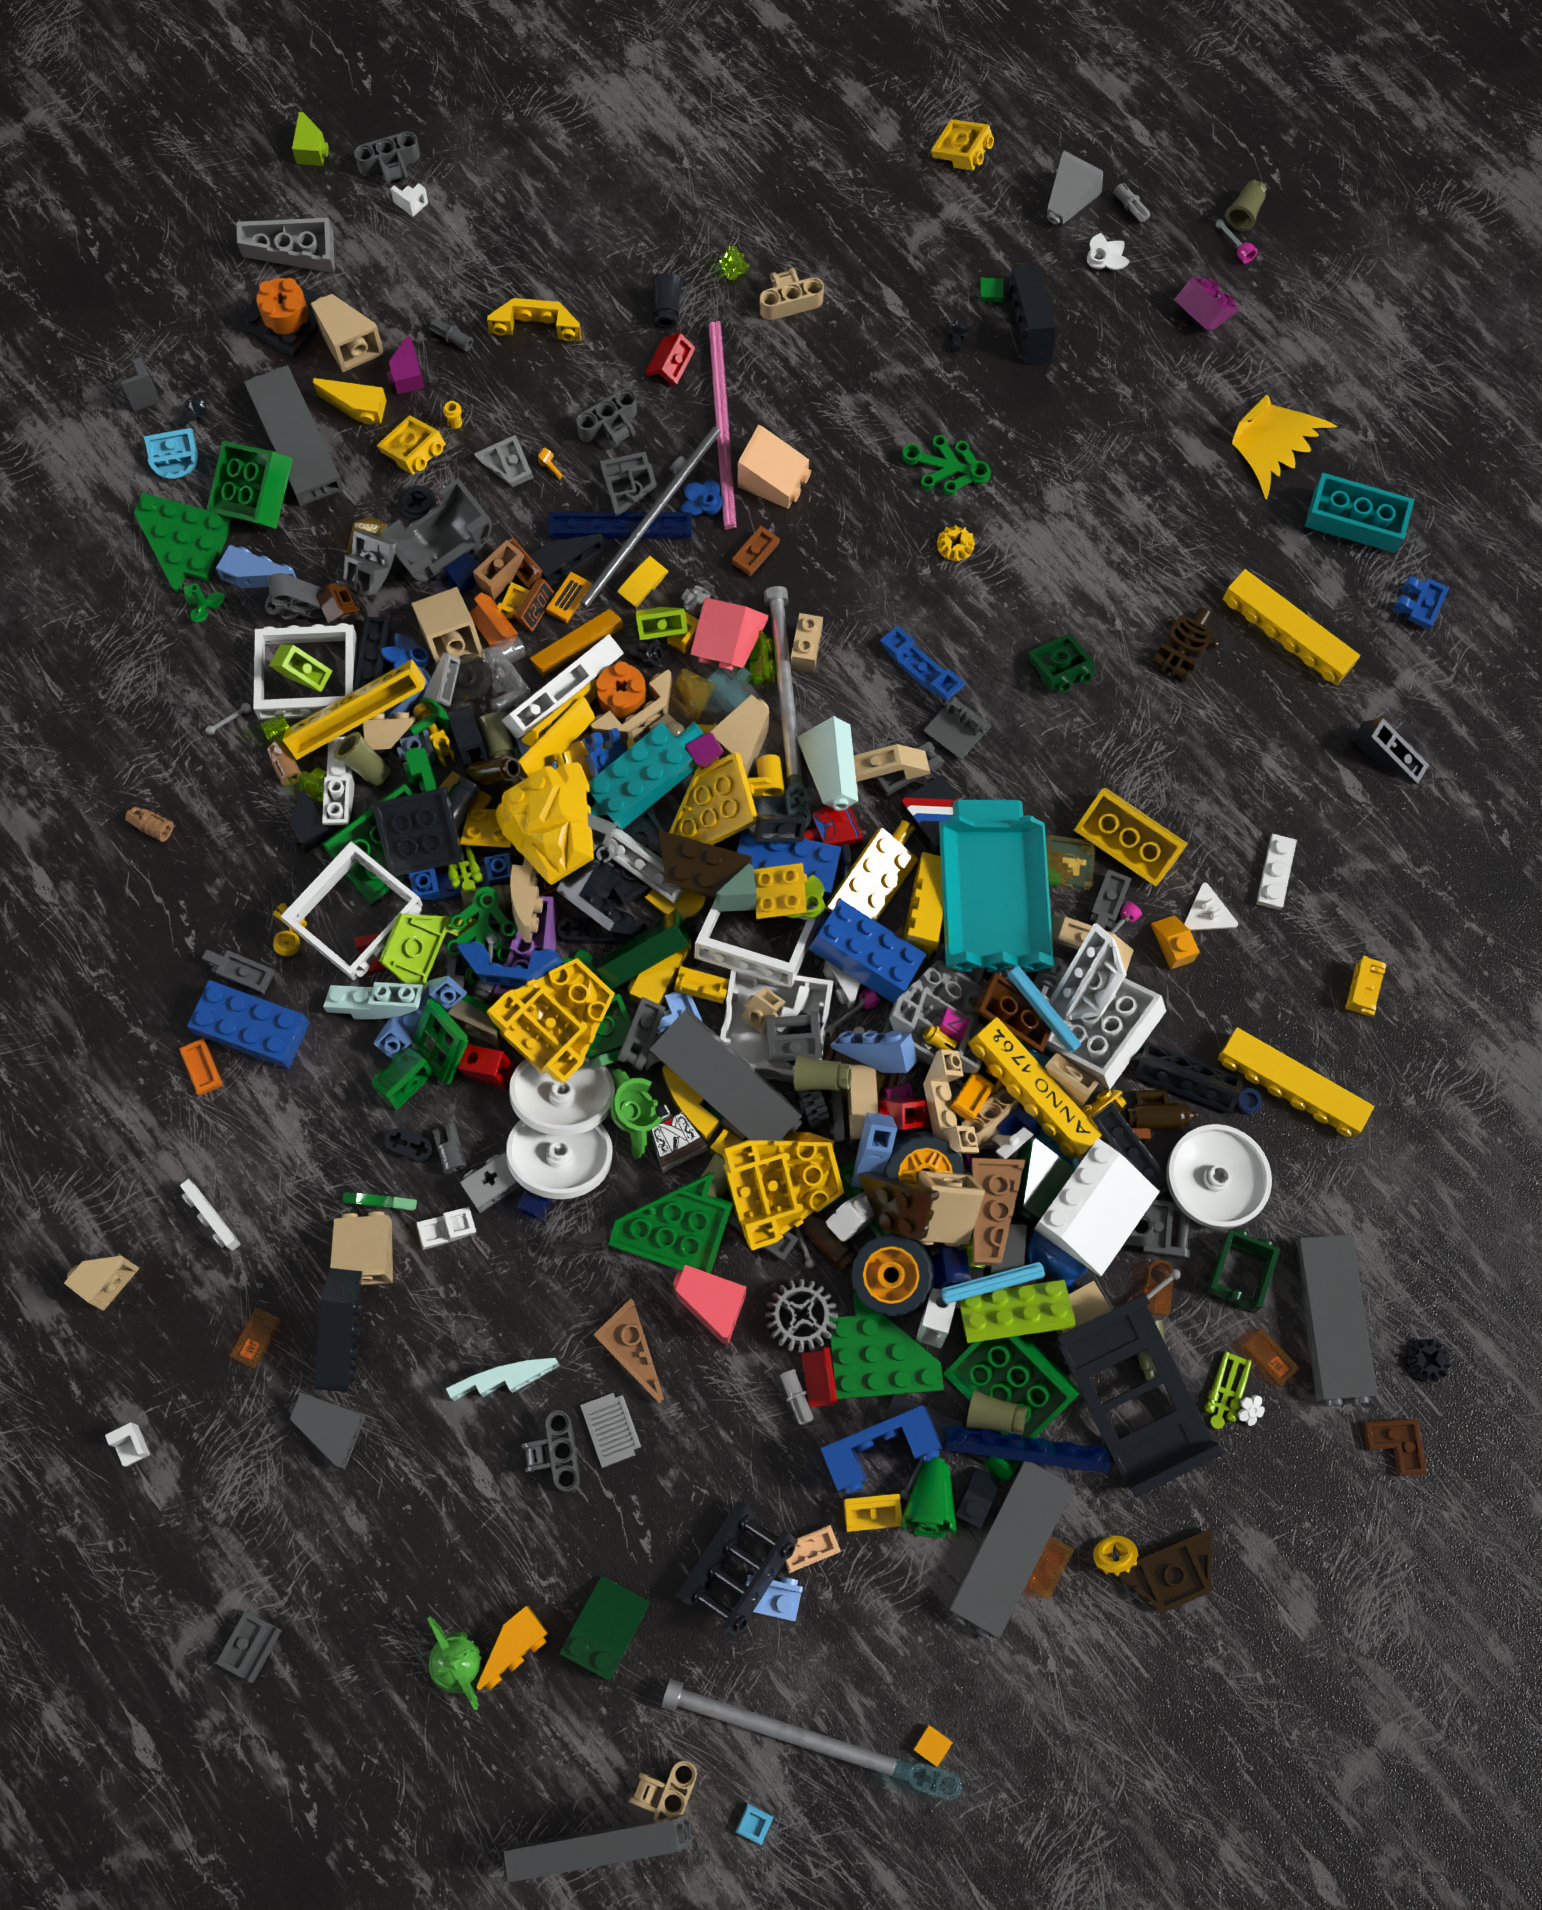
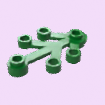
M937 435L933 438L932 447L934 450L940 451L945 459L923 454L920 447L913 443L907 444L903 448L902 459L906 464L922 463L941 468V470L935 473L926 474L922 477L921 487L926 491L932 490L935 483L955 473L965 475L956 480L945 482L943 492L950 497L956 495L959 488L971 482L984 484L990 479V467L987 463L976 460L966 441L956 443L955 454L963 457L968 465L959 463L943 435ZM940 441V442H942L943 444H942V445H938V444H936V442ZM964 447L966 450L961 451L958 448ZM927 480H928V481H931L932 483H931V484H926L924 481H927ZM952 486L954 490H949L947 487Z
M488 886L479 888L474 894L473 903L459 914H453L450 917L449 923L451 927L461 930L465 927L466 920L479 912L478 921L457 938L447 941L446 950L451 955L461 953L459 949L456 951L450 950L452 943H458V945L459 943L467 944L475 937L474 942L481 943L485 947L486 936L489 933H493L497 937L496 943L493 944L496 956L502 961H507L511 951L510 947L502 943L488 924L489 914L500 924V931L505 936H512L516 932V925L508 920L498 907L499 895L495 889ZM486 895L491 897V901L488 904L483 903V897ZM457 917L462 919V923L459 926H455L453 923ZM506 924L512 925L510 932L504 931ZM502 949L508 950L506 957L500 956ZM469 964L465 967L463 976H465L468 983L476 985L480 978H471L474 970Z

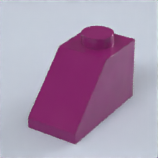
M411 336L404 339L389 361L391 371L387 372L390 386L395 385L397 394L424 388Z

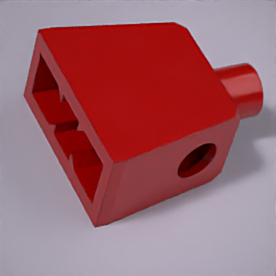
M467 1045L458 1069L469 1080L508 1090L515 1065L503 1051Z

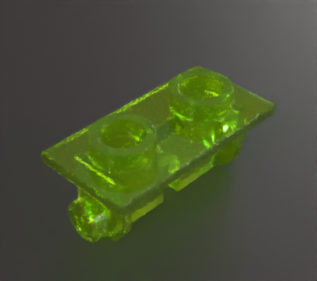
M759 631L760 638H758L749 655L751 660L758 658V661L750 662L751 679L754 680L755 684L763 683V679H768L774 684L773 674L776 673V667L771 653L774 652V645L771 638H768L762 631Z

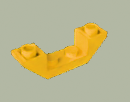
M513 298L488 315L487 318L489 332L496 335H513L515 320L524 322L537 321L547 324L556 323L558 339L581 341L580 323L560 302Z

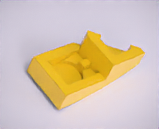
M512 582L503 602L498 604V608L508 620L515 618V614L530 592L529 589Z

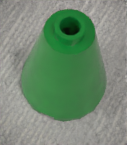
M937 1457L922 1463L901 1519V1528L907 1531V1527L914 1529V1535L939 1539L945 1538V1533L950 1532L951 1537L956 1534L950 1467L944 1463V1459Z

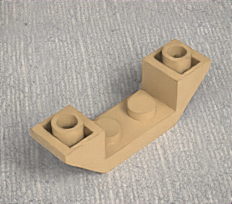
M666 670L664 673H658L650 680L649 691L656 701L648 702L641 712L636 715H630L623 724L617 720L611 711L604 715L600 714L590 724L591 733L600 732L604 734L608 733L610 729L617 728L620 732V741L627 742L630 737L634 739L648 729L653 723L668 713L672 686L671 672Z
M899 744L854 755L856 782L904 770L906 780L931 774L925 751Z
M1051 917L1053 948L1056 943L1079 950L1092 926L1068 917ZM1106 931L1115 939L1125 971L1127 972L1134 950L1114 933Z
M940 1049L936 1052L923 1084L933 1134L942 1140H946L950 1148L957 1153H979L974 1127L957 1126L955 1112L949 1108L953 1103L949 1082L964 1076L959 1051Z

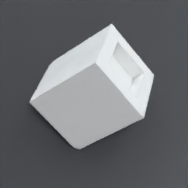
M420 184L414 188L407 186L402 191L396 186L390 188L393 202L412 217L428 204L426 189Z
M130 1422L105 1435L108 1444L116 1448L121 1463L125 1467L150 1455L139 1426Z

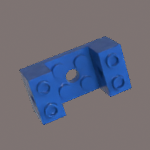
M924 1405L821 1448L837 1491H845L846 1494H851L863 1489L862 1483L868 1481L856 1449L859 1452H864L876 1447L875 1441L883 1438L887 1442L900 1437V1430L904 1431L914 1458H922L923 1462H927L939 1457L938 1451L942 1450L943 1447L927 1408Z

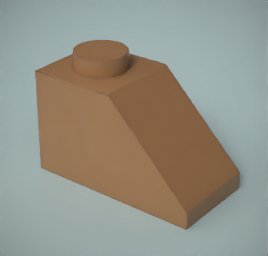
M506 540L473 571L476 585L494 600L512 582L525 557L524 554Z

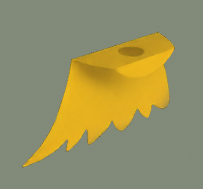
M1265 395L1239 422L1232 444L1242 453L1253 468L1267 500L1271 484V471L1278 477L1281 473L1278 461L1291 468H1295V458L1292 450L1300 452L1311 451L1309 444L1303 436L1318 437L1319 434L1312 428H1334L1337 426L1315 416L1272 405L1269 396Z

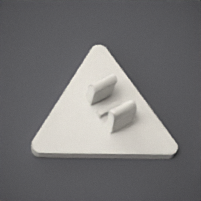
M1203 883L1184 925L1190 931L1236 928L1238 922L1207 883Z

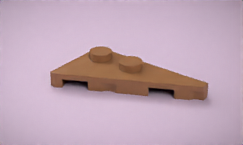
M630 1299L594 1334V1337L660 1404L664 1397L634 1301Z

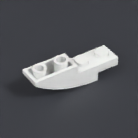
M337 737L328 742L327 777L324 779L323 825H347L350 821L354 797L355 771L334 757L336 748L345 737Z

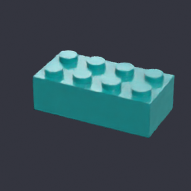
M1322 473L1315 487L1304 527L1396 553L1405 538L1415 499Z

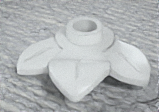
M1101 233L1097 234L1090 241L1087 263L1095 269H1103L1105 267L1111 270L1123 269L1129 264V260L1121 256L1124 250V241L1107 242Z

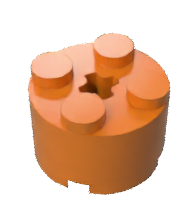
M277 278L263 281L260 284L256 299L264 324L278 334H291L298 331L300 325L308 320L309 312L302 289L292 278Z
M618 662L601 672L596 681L599 706L604 714L611 711L616 718L626 719L630 715H636L643 710L646 702V685L644 677L638 669L628 665L626 662Z

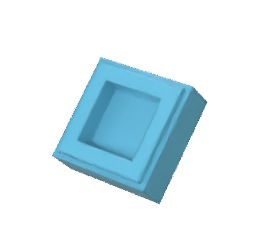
M747 1804L735 1832L762 1845L773 1816Z

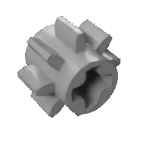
M695 586L694 589L690 588V590L686 589L681 598L684 600V609L695 616H699L705 597L709 598L711 594L700 586Z

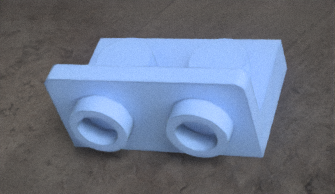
M748 1575L746 1583L747 1586L750 1584L754 1576ZM782 1577L781 1582L773 1580L753 1612L795 1622L803 1587L797 1586L798 1580Z

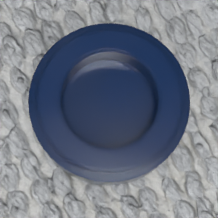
M1245 1088L1241 1090L1235 1106L1242 1114H1255L1262 1106V1096L1253 1088Z

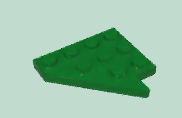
M142 493L134 514L174 592L179 594L185 577L209 582L234 523L232 517Z
M710 1172L617 1218L608 1245L682 1271L684 1266L687 1265L711 1274L733 1203L708 1195L714 1173Z
M853 1293L855 1316L829 1319L830 1322L836 1324L835 1330L829 1329L832 1335L830 1342L837 1400L944 1391L941 1362L885 1315L875 1313L874 1310L868 1309L859 1300L857 1293Z

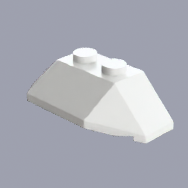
M1097 923L1092 926L1049 1000L1050 1005L1063 1021L1102 1016L1127 975L1115 939Z

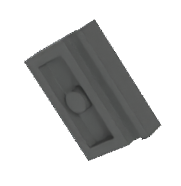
M244 1611L216 1664L248 1680V1682L254 1683L282 1629L249 1611Z

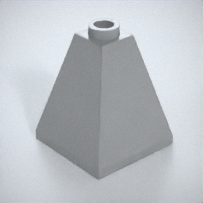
M1064 151L1060 159L1047 208V219L1056 225L1059 223L1064 224L1097 198L1102 192L1103 171Z

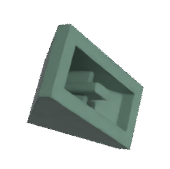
M751 864L746 865L716 893V910L719 912L755 910L757 893L753 866Z

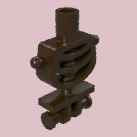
M1200 607L1193 619L1181 615L1176 621L1174 617L1169 616L1167 622L1172 624V627L1168 633L1167 640L1173 648L1162 643L1151 663L1162 667L1161 670L1164 672L1169 668L1173 671L1171 676L1177 675L1183 681H1186L1197 661L1190 657L1202 656L1208 645H1211L1213 648L1219 646L1218 641L1210 640L1213 630L1205 626L1211 617V612L1206 608ZM1173 661V662L1177 663V665L1174 666V665L1171 664L1170 662Z

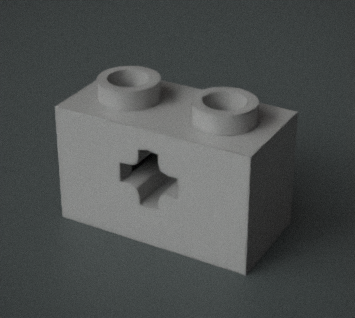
M505 1153L501 1156L499 1154L492 1156L486 1161V1166L479 1170L473 1169L464 1175V1180L460 1182L479 1213L521 1187L509 1170ZM490 1176L495 1181V1184L492 1186L487 1182V1178Z

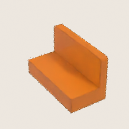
M481 592L474 598L478 605L469 613L475 626L495 651H498L518 633L492 598Z

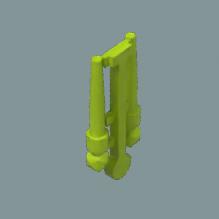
M464 845L468 861L447 865L448 877L453 889L461 888L460 880L464 879L462 889L467 893H471L476 888L475 883L482 882L483 877L470 845ZM469 866L471 873H467L465 867ZM457 869H461L462 874L460 876Z
M1227 1351L1224 1352L1212 1389L1208 1393V1403L1204 1406V1411L1209 1414L1214 1412L1215 1406L1218 1408L1216 1415L1210 1419V1425L1214 1429H1221L1224 1426L1225 1421L1222 1417L1224 1411H1230L1226 1416L1228 1421L1235 1422L1237 1420V1411H1240L1241 1399L1252 1363L1250 1360L1233 1355ZM1229 1359L1233 1363L1225 1388L1221 1387V1382ZM1243 1364L1245 1367L1236 1392L1231 1391L1238 1365ZM1218 1392L1223 1393L1220 1403H1216L1220 1395ZM1231 1396L1234 1399L1231 1400L1230 1406L1228 1407L1226 1406L1228 1397Z

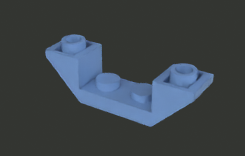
M449 976L429 980L424 985L418 1010L402 1016L389 1018L375 1039L374 1045L393 1059L397 1053L405 1050L411 1044V1034L417 1028L428 999L432 998L435 1002L437 1001L441 1006L450 1010L467 992Z

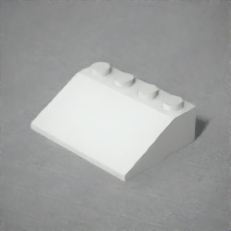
M1124 978L1102 1016L1064 1021L1081 1042V1046L1072 1053L1068 1052L1052 1031L1045 1048L1053 1054L1060 1053L1100 1082L1099 1085L1111 1089L1165 1014L1166 1008L1162 996Z
M1098 1138L1034 1230L1101 1277L1159 1191L1124 1156Z

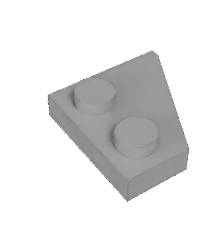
M516 435L474 453L479 462L512 487L534 478Z

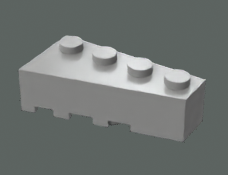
M329 218L237 222V244L243 257L335 273L334 237Z

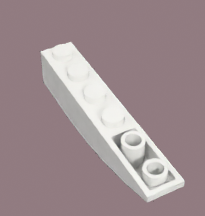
M608 634L504 717L502 722L516 739L520 738L623 655L624 652Z

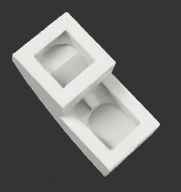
M800 985L794 1008L783 1007L781 1017L798 1016L800 1010L803 1011L806 1006L810 988ZM777 1027L776 1035H786L791 1027Z
M469 1207L443 1213V1216L416 1223L422 1250L443 1245L476 1233Z

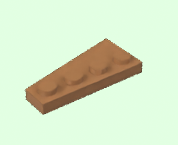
M972 1158L971 1175L985 1190L972 1232L973 1265L1000 1266L1002 1263L1025 1160Z

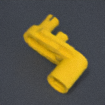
M763 755L756 760L758 777L747 778L752 796H782L785 791L780 757L777 755Z

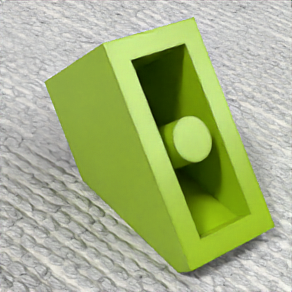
M299 112L292 146L296 164L323 166L324 157H327L329 152L328 143L324 141L322 132L305 113Z
M657 607L636 611L640 640L688 633L684 608Z
M280 644L269 664L270 667L285 677L318 692H322L332 673L331 669L294 645Z

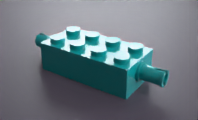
M661 722L588 782L589 791L596 799L594 801L595 804L591 807V815L599 818L605 815L609 816L623 830L697 768L698 765L688 754L686 745L704 735L703 731L695 722H692L678 736L676 734L673 736L663 722Z

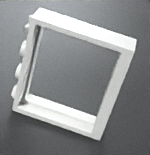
M340 623L336 626L316 624L311 627L292 625L287 628L268 626L263 629H255L253 709L258 719L309 717L345 697L264 700L265 644L346 641L345 696L353 692L357 671V635L354 626Z
M350 842L281 915V918L286 925L352 980H355L358 976L362 977L368 971L369 964L375 957H381L397 916L351 966L299 924L304 917L357 861L408 902L400 913L420 914L423 904L415 893L354 843Z
M715 899L695 942L694 958L792 988L819 924L820 916L815 919H808L804 916L798 917L804 920L807 919V922L788 963L709 938L721 913L715 909ZM811 906L809 910H812L817 906Z

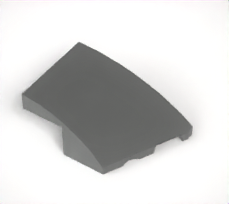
M646 451L600 461L615 516L623 513L656 487L651 463L648 462Z
M355 530L353 532L352 554L345 556L343 579L336 580L337 585H346L352 599L376 594L391 568L396 543L363 530Z

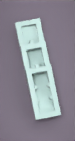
M556 1358L512 1363L473 1375L446 1388L453 1401L475 1389H478L479 1393L485 1397L506 1384L513 1393L560 1365Z

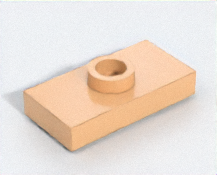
M831 1525L798 1538L795 1551L789 1559H786L785 1564L788 1572L791 1573L841 1552Z

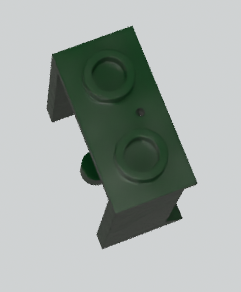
M1230 1229L1223 1236L1217 1260L1204 1294L1256 1313L1263 1307L1280 1248L1273 1246L1274 1244L1269 1240H1257L1249 1237V1234L1243 1230ZM1230 1247L1264 1260L1253 1297L1218 1284Z

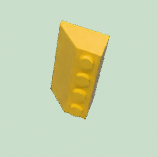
M1107 788L1101 789L1074 829V831L1156 887L1188 845L1187 842Z

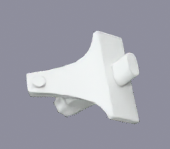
M1023 1127L1012 1136L996 1134L991 1140L1000 1146L996 1151L997 1154L1004 1159L1016 1160L1021 1146L1033 1134Z

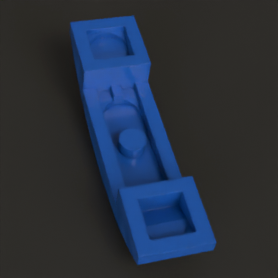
M898 625L880 639V643L890 656L913 679L935 695L949 700L965 686V682L950 669L943 670L916 647L914 639Z

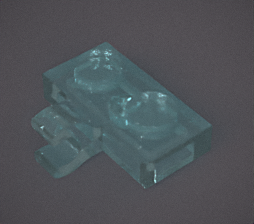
M743 667L738 671L734 679L731 680L717 669L701 687L702 690L731 713L749 697L742 688L751 680L749 677L751 673Z

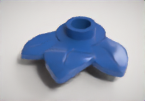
M708 479L703 485L693 482L684 486L683 492L688 500L679 508L682 513L690 516H697L703 512L708 515H714L721 510L723 501L719 494L720 486L715 480Z
M395 634V646L385 647L380 650L385 660L394 663V669L413 659L417 667L426 668L429 663L427 651L422 647H418L412 639L401 634Z

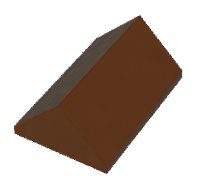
M994 973L973 1003L976 1012L989 1021L998 1017L1019 1041L1039 1054L1043 1053L1051 1034V1029L1012 982L998 973Z

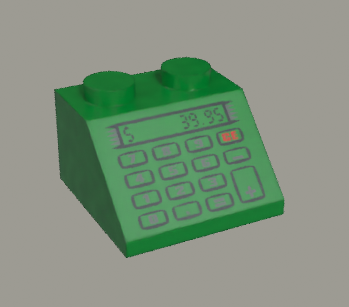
M411 1048L397 1053L392 1059L393 1063L386 1070L381 1069L374 1076V1081L371 1083L375 1091L396 1111L434 1075L428 1062Z

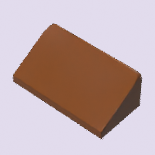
M511 538L509 542L525 556L516 575L528 589H531L537 578H542L543 571L517 541Z

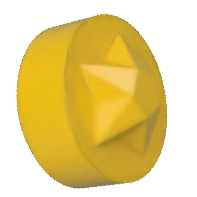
M281 931L274 937L273 948L282 956H291L299 950L300 939L294 932Z

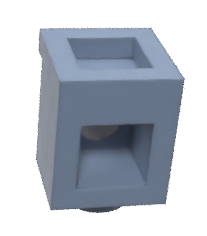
M424 730L423 733L416 736L400 739L401 746L397 747L400 761L407 762L405 753L412 748H425L429 762L437 761L428 730Z

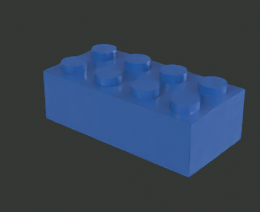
M745 830L742 831L737 852L753 858L751 864L753 869L803 863L807 880L811 875L816 876L822 882L825 889L822 897L823 901H829L839 864L840 846L803 839V842H757Z
M842 899L838 901L808 948L893 1004L906 991L926 956V953Z
M209 980L187 1027L198 1037L289 1069L310 1023L302 1013Z

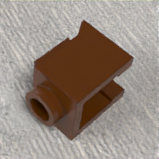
M329 584L323 588L324 592L316 596L328 623H332L338 618L343 621L360 611L354 605L346 585Z

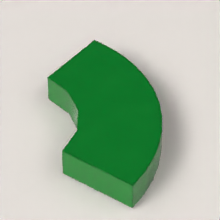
M344 1192L342 1200L348 1204L402 1210H414L417 1200L350 1192Z

